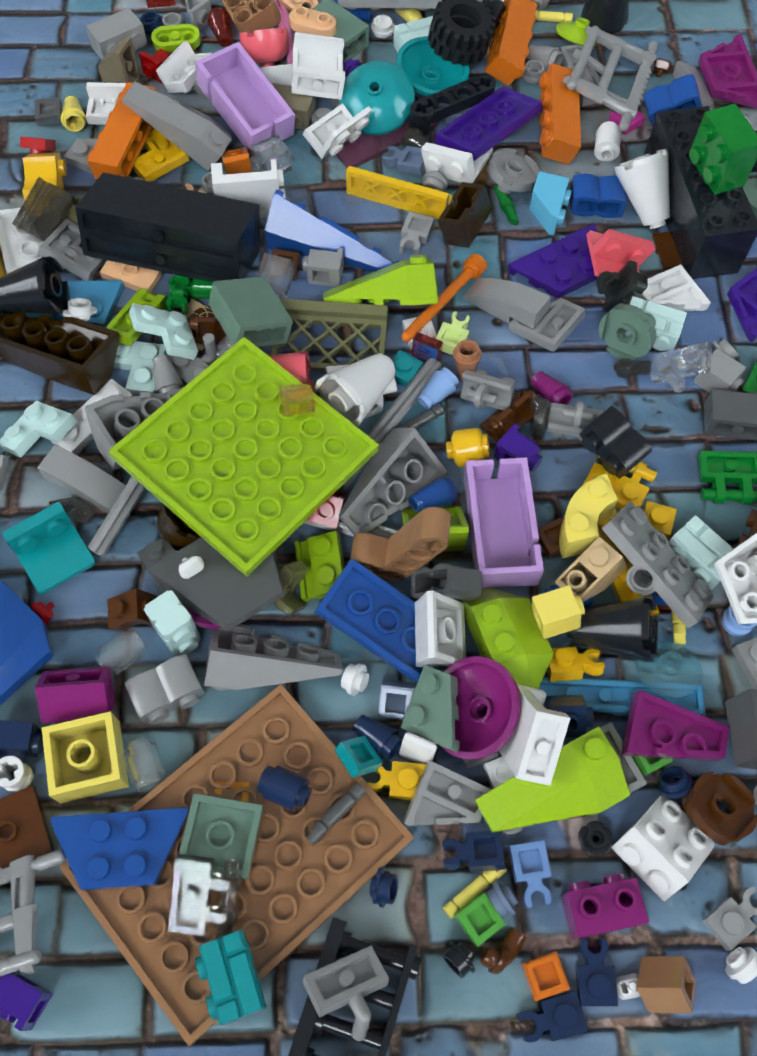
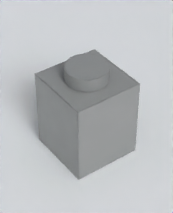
M717 348L702 364L693 382L709 393L712 389H728L737 392L744 382L741 376L746 367Z

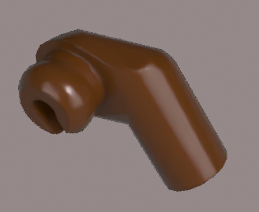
M511 927L498 950L487 947L483 951L480 958L481 964L487 967L488 972L492 974L501 973L516 958L527 937Z

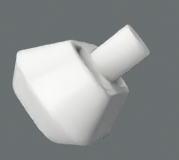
M199 556L183 558L182 563L179 564L181 577L189 579L202 571L204 568L202 558Z
M631 973L616 978L617 996L621 1000L640 997L636 988L638 974Z

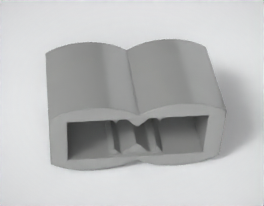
M186 653L171 658L156 668L140 673L124 683L139 719L143 723L150 722V724L164 721L169 717V712L175 708L187 709L196 705L200 701L199 697L205 694Z

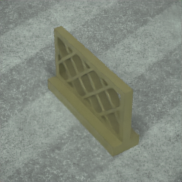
M279 298L298 329L289 335L287 343L272 345L271 355H278V352L286 345L294 353L309 352L316 347L324 357L317 362H310L312 369L310 371L326 372V367L350 365L360 361L370 351L373 354L380 353L385 355L388 322L387 305ZM314 324L321 325L326 330L316 339L307 331ZM341 326H347L354 332L344 341L335 333ZM369 328L381 329L380 337L372 343L362 334ZM303 333L311 343L299 351L291 342ZM331 335L339 345L327 353L319 343ZM359 337L367 347L355 355L347 345ZM344 349L352 359L345 364H337L332 357Z

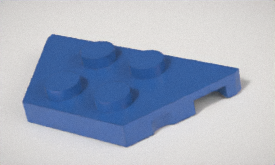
M187 807L51 817L50 823L81 890L156 886L164 871V864L167 858L171 856L177 844L176 839L185 821H187L190 809Z

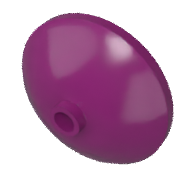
M479 656L461 659L444 671L457 677L458 694L456 696V703L458 705L459 720L455 721V740L460 741V748L458 752L445 747L442 748L458 758L466 760L484 759L501 750L514 734L521 712L520 692L514 677L502 664ZM487 707V713L483 717V710Z

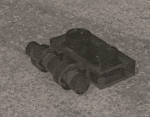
M178 854L176 856L168 932L205 936L208 930V922L218 923V936L223 937L232 933L233 924L237 922L238 908L235 906L236 891L241 887V875L238 874V860H225L224 873L220 874L213 873L215 858ZM211 890L222 891L219 906L210 905Z

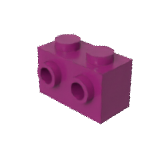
M110 666L43 671L35 686L41 724H59L112 712L116 702Z
M624 873L604 877L603 885L591 887L589 880L568 885L570 891L562 894L561 900L571 939L576 940L648 924L649 919L637 878L625 880Z

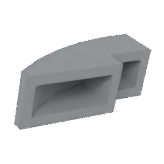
M477 278L463 295V300L508 324L512 319H515L532 329L537 326L548 312L551 296L534 288L495 278Z
M54 444L37 467L45 480L70 491L74 498L107 514L126 486L107 472Z

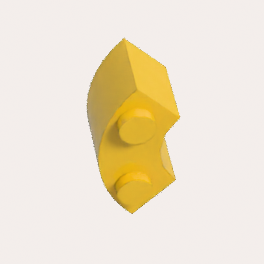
M60 152L26 155L23 157L25 181L22 192L27 217L60 215L63 207H67V197L63 176H67L65 160L61 159Z

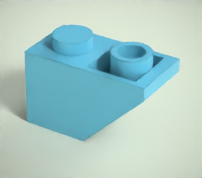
M539 171L529 209L546 232L554 236L557 225L562 226L566 210L562 209V206H568L572 190L567 188L570 178Z

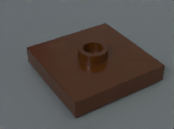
M32 785L0 799V867L2 869L10 867V862L27 855L38 857L55 851L36 787Z

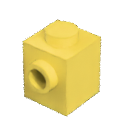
M570 585L532 597V613L543 639L581 628V616L585 614L584 605L579 595L574 596Z

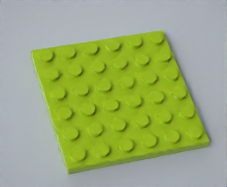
M243 337L108 452L116 463L248 577L378 452L379 444L247 338Z

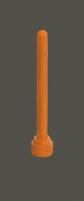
M472 254L465 260L463 271L438 296V304H430L402 333L401 338L404 342H410L470 279L479 278L487 270V263L482 256Z

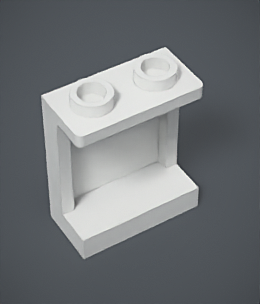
M300 32L294 34L291 93L342 100L345 83V71H343L344 39Z
M271 159L270 171L227 175L223 173L222 163H211L214 195L259 204L260 218H268L273 194L276 189L284 192L283 198H285V189H279V186H284L283 170L277 169L276 159Z
M517 684L521 697L519 722L514 734L499 752L516 779L550 786L570 717L566 713L549 710L543 706L546 698L544 690Z

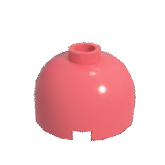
M287 28L255 30L250 34H247V32L239 33L240 44L256 64H260L261 67L275 66V62L281 61L287 54L289 47Z

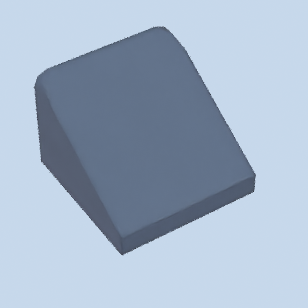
M383 679L378 717L403 720L413 696L415 684Z

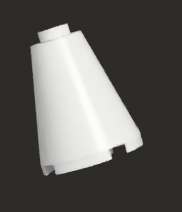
M667 148L656 151V154H646L614 167L615 174L643 226L649 225L650 229L665 225V219L670 217L669 154Z
M374 354L323 375L316 382L315 392L319 390L321 399L358 427L394 378V363L383 354Z

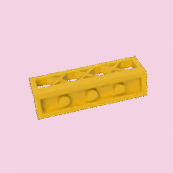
M348 166L346 170V192L352 196L430 216L434 219H439L446 206H451L453 202V195L352 166Z

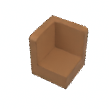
M685 956L642 957L636 988L647 1010L651 1013L693 1014L696 980Z

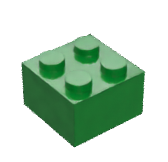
M736 103L704 113L689 152L691 162L697 167L703 176L704 182L710 187L714 195L745 186L757 160V133Z

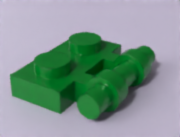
M700 451L698 453L699 480L702 483H712V489H701V500L712 501L713 504H724L725 501H739L741 505H751L752 502H757V490H753L752 485L757 484V452ZM725 483L739 484V489H726Z

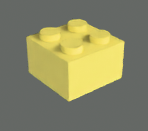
M111 711L41 728L48 792L51 798L62 804L129 787L120 721Z

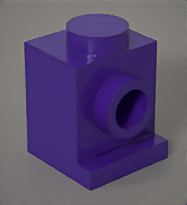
M514 424L497 442L494 458L499 461L500 459L527 457L529 470L533 472L543 459L538 454L540 447L530 437L520 434V427Z
M18 972L1 976L0 1017L11 1023L18 1019L14 1028L19 1031L32 1030L53 993Z

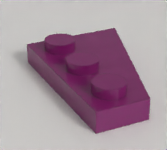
M638 690L632 696L621 755L719 761L726 757L730 727Z

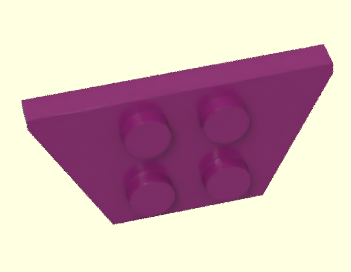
M741 34L736 35L733 42L727 45L723 42L716 46L715 49L701 54L698 64L712 98L757 108V72Z

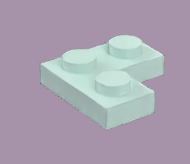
M132 304L129 315L135 331L162 336L167 355L195 359L198 349L186 315L176 311L169 312L156 309L150 305Z
M135 341L132 346L118 343L114 368L130 370L125 389L132 393L133 396H139L140 392L156 394L152 359L159 355H167L164 344Z
M35 401L25 409L24 414L17 422L5 431L4 436L0 439V447L4 451L21 458L40 436L59 443L78 421L71 413Z

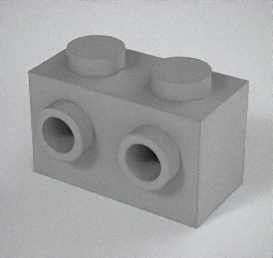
M126 8L86 26L91 47L101 60L126 36L131 37L134 51L148 45L143 24L130 8Z

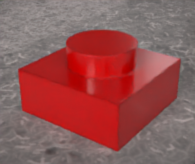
M20 136V147L29 148L30 154L46 153V150L56 151V140Z

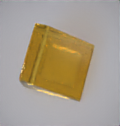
M310 383L279 387L284 416L315 412V400Z

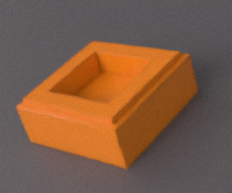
M557 951L521 964L534 1002L570 989Z

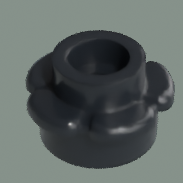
M590 821L587 826L581 827L578 832L581 849L586 854L601 857L610 851L613 836L608 828H604L601 822ZM593 836H597L599 838V841L594 842L592 839Z
M449 942V949L442 955L448 966L460 978H464L470 971L474 973L475 967L472 963L476 960V957L463 942H460L458 945Z

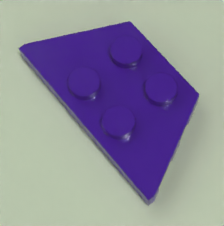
M593 223L508 265L509 274L514 276L518 273L528 278L529 284L536 288L544 289L548 294L556 298L563 297L597 280L586 237L590 230L597 232L595 224Z
M757 268L733 285L727 294L746 337L751 343L757 339Z

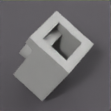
M338 248L337 252L310 249L309 256L305 255L303 259V272H307L308 284L332 287L341 285L344 269L343 248Z

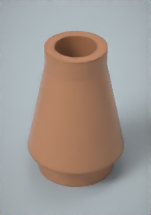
M472 340L460 341L453 350L458 378L463 381L462 373L465 370L476 371L482 356L479 345Z

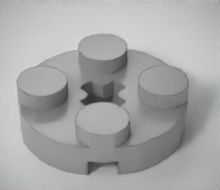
M511 148L496 150L490 158L486 170L492 180L498 184V189L502 193L510 194L512 191H532L539 168L531 157L525 154L524 158L516 155L518 150Z

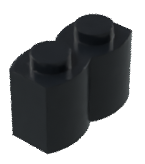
M610 406L579 434L584 447L598 455L602 460L604 469L619 479L653 451L645 438L634 430L624 415L613 406Z

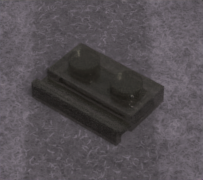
M38 177L12 224L16 228L44 242L63 222L76 198L63 189Z

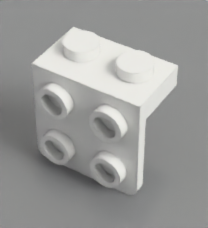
M342 103L305 129L303 136L321 159L329 154L334 156L342 150L345 142L349 141L352 143L361 136V130L370 122L368 117L372 113V109L368 106L353 117Z
M428 142L425 143L421 151L426 173L437 171L443 174L445 179L461 183H473L493 154V147L475 161H473L472 153Z
M661 795L637 823L621 836L611 848L665 902L691 880L715 845L713 840L696 826L693 820L681 810L677 803Z

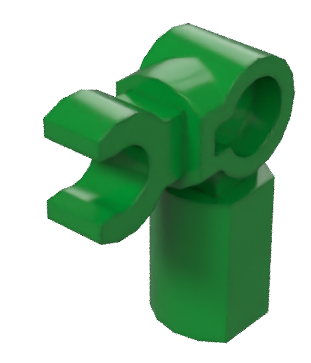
M179 275L171 277L169 279V298L166 300L167 311L171 312L174 308L181 307L183 314H187L188 299L191 296L194 299H209L213 282L198 279L189 281L188 277Z

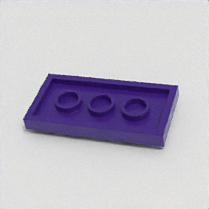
M502 86L435 134L436 144L472 153L473 161H475L542 111V102Z

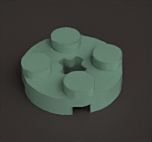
M619 303L602 317L598 328L599 337L601 340L604 338L605 343L608 345L606 350L612 356L623 361H634L638 357L645 356L654 346L656 341V320L653 315L645 313L636 306ZM622 329H628L632 335L629 338L626 337V332Z

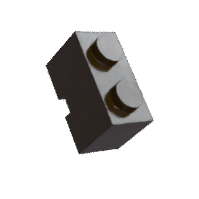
M462 182L452 197L454 202L451 206H446L437 222L446 244L469 248L493 208L485 185Z

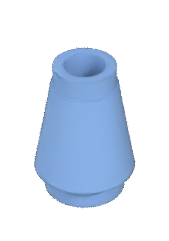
M445 367L440 371L436 370L417 397L418 402L424 408L430 409L456 391V386L459 384L457 377Z

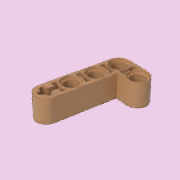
M221 0L239 33L247 32V34H250L255 30L272 29L281 21V13L274 0H249L248 2L247 0Z
M425 508L389 539L369 533L355 534L353 536L350 559L352 558L381 579L402 581L448 547L451 514L443 508Z

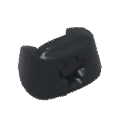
M492 0L486 8L491 10V15L495 18V28H497L500 24L501 13L506 10V7L502 1Z

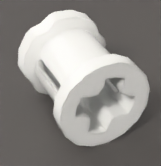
M5 756L0 759L1 787L9 792H18L31 786L34 773L29 765L23 763L15 756ZM13 770H15V771H14V776H15V778H14L13 780H11V779L13 778V775H12L11 772H12Z

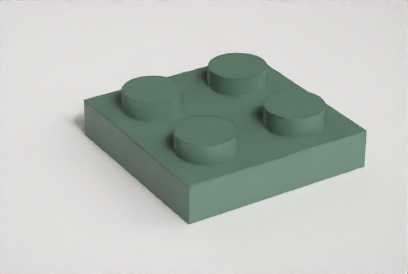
M193 793L176 866L182 869L249 880L264 806Z

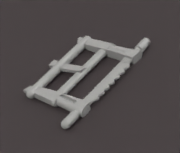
M587 25L585 33L588 35L581 51L575 49L572 57L578 60L571 76H566L563 83L567 84L569 90H575L596 103L603 104L621 114L622 118L619 129L625 132L629 129L631 121L635 118L638 106L641 105L642 95L645 94L644 90H646V85H648L647 80L650 79L649 75L652 74L650 68L657 57L655 53L658 43L651 41L647 50H643L619 37L600 30L596 25L592 28ZM595 42L612 50L606 66L590 56ZM620 55L640 65L628 100L607 90ZM586 64L602 74L598 86L581 79Z
M56 850L38 857L27 855L10 862V867L4 869L0 867V885L11 882L12 913L0 917V933L14 928L15 955L0 960V977L19 970L25 974L36 973L34 965L41 961L42 954L40 950L36 949L37 909L39 904H34L35 871H42L64 863L67 858L63 850Z

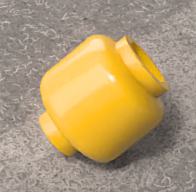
M477 427L455 430L452 433L451 441L446 442L448 459H454V463L458 468H465L466 461L486 460L487 457H490L488 434H483L482 430Z

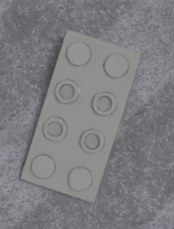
M631 501L628 502L601 528L633 564L626 575L627 584L632 591L640 595H649L656 591L684 625L690 628L698 623L714 597L711 594L710 587L704 580L697 578L683 556L677 555L669 545L666 536L650 524L646 513Z

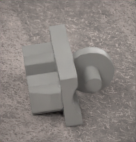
M479 369L476 372L465 370L462 373L463 387L461 399L474 402V407L481 410L485 405L503 411L508 407L512 408L514 379L508 377L499 379Z
M579 401L576 402L575 406L551 402L547 432H550L551 436L560 438L564 435L576 436L582 441L579 434L604 411L584 408L583 402Z

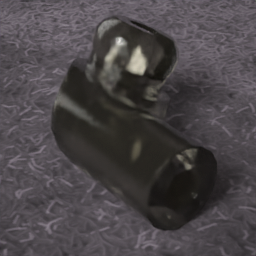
M622 357L615 362L614 370L620 378H626L630 375H650L651 362L650 360L634 361Z
M75 496L49 502V506L59 501L65 512L81 523H86L93 517L92 507L80 497Z

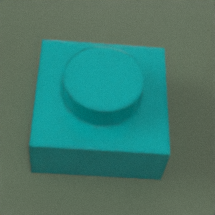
M399 350L392 359L395 368V381L406 387L424 365V362Z
M366 736L342 741L334 750L352 778L375 772L383 764V761Z

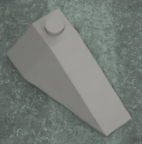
M134 81L121 100L122 103L207 171L211 168V163L218 161L232 140V134L212 117Z
M170 389L168 393L159 394L140 392L139 396L123 397L122 394L111 395L85 406L84 410L96 446L112 471L122 467L110 457L108 451L181 389Z
M393 428L379 444L378 452L370 458L338 517L354 535L368 533L385 522L387 517L394 512L410 506V495L438 478H442L447 470L415 428Z
M238 624L229 631L223 628L211 629L204 686H211L216 690H242L342 675L343 666L340 653L307 643H299L297 646L290 645L283 640V636L274 633L271 635V638L254 634V627Z

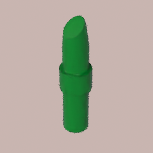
M496 184L493 189L499 200L502 212L505 213L510 224L518 225L519 220L512 199L508 194L502 193L498 189V184Z

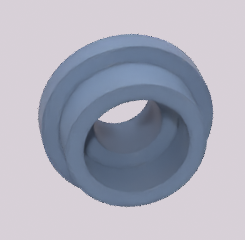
M498 881L492 884L494 888L487 892L493 906L502 918L508 914L514 916L517 914L515 905L519 903L516 895L508 884L502 886Z

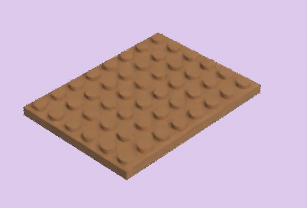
M282 684L278 685L126 811L187 807L190 809L193 793L241 801L242 792H249L248 803L264 806L249 880L178 868L176 864L187 821H185L176 839L177 844L171 856L167 858L164 864V871L156 886L83 891L79 888L68 861L59 867L188 1046H192L218 1022V1018L211 1019L206 1005L205 997L211 995L208 980L201 981L197 972L195 958L201 956L198 946L239 930L245 931L259 981L261 982L377 874L379 867H385L414 840V836L361 776L351 777L334 751L336 749L335 745ZM268 765L274 768L279 765L309 779L308 786L312 788V793L304 808L299 806L293 812L264 799L263 794L257 792L259 779ZM215 782H229V783L226 784V785H218V784H216ZM235 782H250L249 788L229 789ZM358 783L366 791V794L359 801H356V804L332 828H329V831L313 846L307 839L313 832L311 828ZM215 788L221 790V795L214 792Z

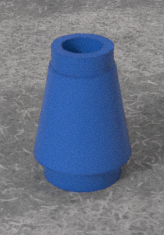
M438 478L410 495V503L415 512L429 507H448L457 500L455 485L449 478Z

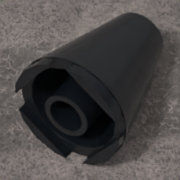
M587 0L582 9L581 18L589 20V26L593 27L596 25L600 30L609 34L620 32L624 25L627 24L629 18V0Z
M51 256L42 257L1 276L0 311L63 314V310L68 309L70 294L68 282H62L59 273L64 271L58 261Z
M645 596L586 609L585 614L581 616V628L566 632L568 638H572V642L575 645L646 663L654 662L655 659L652 655L657 654L658 619H654L651 616L650 610H657L655 599L653 596Z

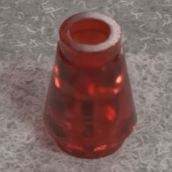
M217 7L212 9L208 14L207 23L219 45L228 47L233 43L230 15L224 8Z

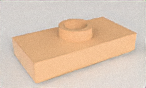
M109 260L100 270L101 278L108 281L122 280L124 287L135 291L144 288L152 292L162 277L160 271Z

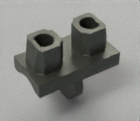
M629 260L618 273L605 271L597 277L598 292L606 297L603 311L609 312L619 303L630 304L633 292L642 294L647 289L648 276L637 272V262Z

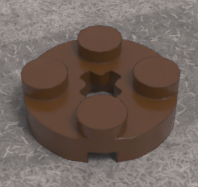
M708 772L693 783L691 791L687 794L684 810L692 818L696 826L718 845L724 846L732 842H738L751 834L757 825V814L754 816V808L752 806L755 803L753 794L743 782L733 775L724 773L721 776L713 774L714 772ZM724 802L727 806L725 811L728 814L720 811L716 803Z

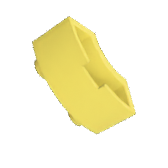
M607 474L600 475L586 482L571 498L559 533V547L562 559L582 554L598 538L597 525L611 517L618 499Z

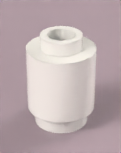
M608 121L602 123L596 131L594 155L601 161H612L620 154L621 131L616 123Z

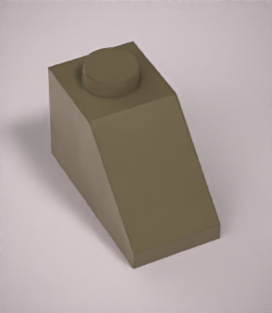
M126 36L100 61L98 68L103 83H134V81L139 82L141 80L131 37Z
M271 83L295 113L294 129L304 131L311 126V115L316 110V96L291 93L292 86Z

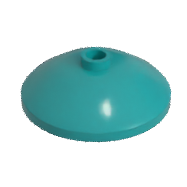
M428 36L417 37L407 41L399 49L396 58V65L409 75L413 83L414 92L426 97L466 81L469 76V64L467 66H462L459 63L455 65L451 64L452 62L448 60H443L442 56H437L434 53L435 49H432L429 45Z
M388 61L367 62L355 68L345 79L340 105L343 103L353 117L369 106L372 109V113L368 117L370 122L361 132L372 136L385 135L397 130L409 118L410 106L415 102L413 83L409 75L394 63ZM374 87H378V88H379L378 91H375V92L371 91V89L374 88Z

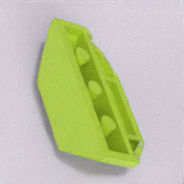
M487 587L482 588L481 595L475 600H458L464 604V617L480 656L502 664L512 674L517 684L538 689L554 653L548 639L542 638L532 613V604L529 598Z

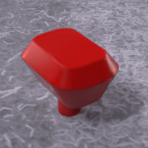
M40 601L32 603L30 609L45 624H49L53 617L51 609L55 606L52 602L45 605Z

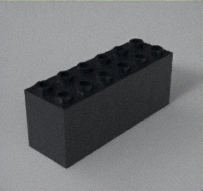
M709 106L657 112L644 155H653L658 150L665 148L668 150L670 217L665 219L683 268L692 279L738 273L757 237V220L743 187L714 195L710 187L704 182L703 176L690 160V149L704 113L710 111Z
M103 172L75 207L83 255L213 282L246 278L260 252L259 204Z

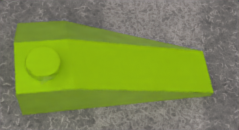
M412 255L410 260H402L323 292V300L327 302L361 304L363 299H368V302L374 303V305H384L390 300L400 301V305L438 304L434 263L431 258L427 259L426 255Z
M598 726L561 748L550 786L516 779L514 776L476 799L475 803L492 833L544 822L599 814L629 797L630 793L619 757Z

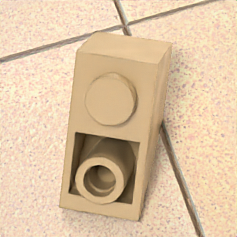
M599 536L554 583L559 588L570 585L574 596L579 595L582 602L606 590L628 567L624 558Z

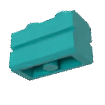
M239 930L198 946L201 956L195 958V964L201 981L208 980L211 995L206 996L205 999L212 1020L218 1018L219 1024L225 1025L267 1008L245 931Z

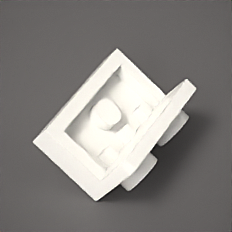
M182 42L156 70L168 93L183 92L186 94L193 91L194 82L197 80L195 62L212 53L195 54L189 42Z
M87 82L86 90L89 100L85 117L88 124H106L108 115L113 111L118 95L123 91L126 83Z

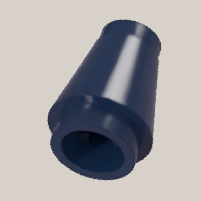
M364 714L357 719L352 728V731L358 737L366 736L381 759L385 758L387 761H390L401 748L403 738L399 736L398 730L370 717L368 718Z

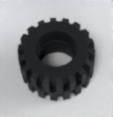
M476 0L439 1L435 8L428 34L429 45L432 49H435L434 53L437 56H442L443 60H448L452 62L451 64L455 65L459 63L462 66H467L468 63L473 65L477 61H481L487 53L495 29V18L491 15V10L486 8L484 3Z

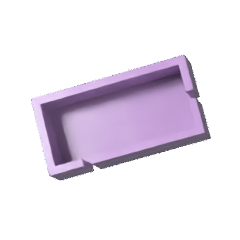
M239 42L195 62L197 85L209 100L212 99V105L244 147L247 148L251 156L271 147V141L277 144L294 135L295 113Z
M527 457L500 459L496 479H491L494 459L466 461L463 483L473 568L482 571V588L538 585L544 568L540 544H537L539 534Z

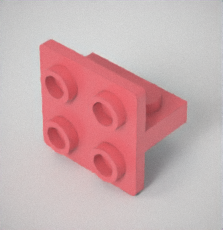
M608 229L604 234L592 230L586 234L594 274L597 277L605 271L618 273L629 260L637 262V272H639L638 267L655 251L653 241Z

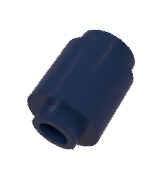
M268 765L259 779L257 792L262 793L264 799L295 812L299 806L302 808L306 806L311 796L312 788L308 786V778L279 765L275 768Z

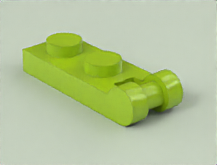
M140 288L106 328L119 333V343L132 346L143 333L135 331L129 315L132 304L150 305L156 309L166 310L168 296L160 293L154 295L151 294L150 290Z

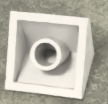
M427 591L415 602L416 667L427 665L429 667L448 668L455 662L466 658L463 603L445 597L435 591Z

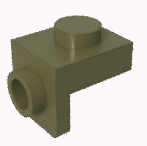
M301 561L283 564L279 567L285 596L274 602V605L280 611L290 615L303 610L307 605L305 601L294 593L309 569Z

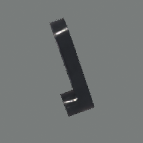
M481 74L415 101L410 106V133L421 137L426 136L430 133L432 123L477 105L495 92V78L488 74ZM459 94H466V95H468L469 97L464 98V97H460V96H458V95H459ZM437 103H446L448 106H439Z

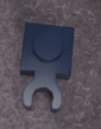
M492 831L466 833L467 843H460L455 839L442 841L444 851L453 850L457 853L453 858L443 859L444 867L447 870L458 869L463 863H469L470 873L505 870L501 831L492 833Z
M581 938L578 943L580 955L585 959L586 966H575L577 995L580 1005L618 1006L615 966H604L603 961L609 948L606 938L598 939L599 950L596 954L588 950L587 938Z
M576 991L539 1001L542 1011L540 1014L533 1011H522L516 1016L518 1021L529 1018L534 1023V1031L529 1035L522 1036L525 1042L539 1040L544 1031H548L550 1041L560 1040L589 1031Z

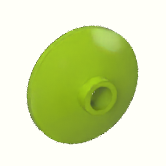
M578 17L576 21L558 23L555 30L562 38L584 45L588 36L585 33L587 25L589 26L590 21Z

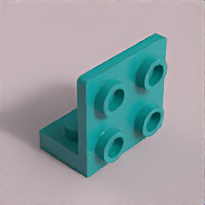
M59 501L2 532L5 541L17 555L40 595H44L96 564Z

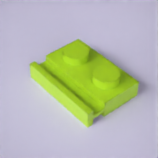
M337 531L310 537L303 542H294L296 560L303 562L309 567L299 583L301 599L306 603L310 602L311 599L324 598L345 568L341 537Z

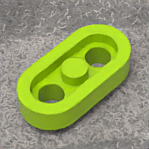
M192 24L160 26L154 29L151 34L154 48L157 51L162 49L168 53L174 52L182 42H189L192 50L198 48L201 43L199 29Z

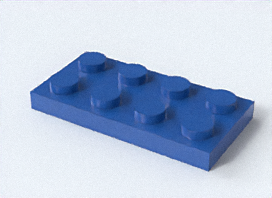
M351 558L314 613L409 679L418 683L423 667H416L415 602Z

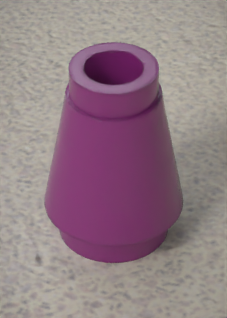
M539 371L531 379V385L549 408L551 402L565 405L571 402L573 393L568 385L545 374L543 371Z

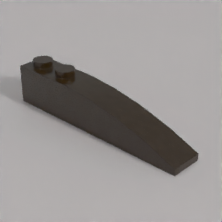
M0 311V357L44 378L92 395H96L111 378L120 338L117 331L74 317L64 316L63 320H53L50 315L40 314L38 318L27 317L26 313L22 312L3 315L2 311Z

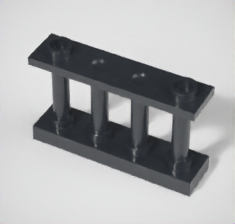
M333 917L316 970L335 962L338 954L345 955L346 952L353 954L372 946L382 965L402 971L395 994L379 989L363 997L366 1002L390 1010L385 1031L382 1034L368 1029L365 1039L356 1041L351 1035L352 1022L330 1014L319 1018L308 995L288 1056H320L314 1054L315 1049L310 1048L309 1045L313 1032L321 1033L322 1030L379 1050L377 1056H386L408 978L415 980L422 957L415 955L418 946L410 944L407 955H401L351 937L352 933L346 931L348 923Z

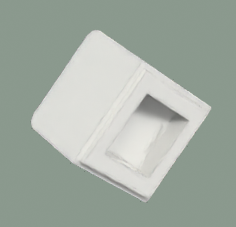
M407 732L404 735L399 755L414 763L427 764L428 761H433L438 745L416 734Z

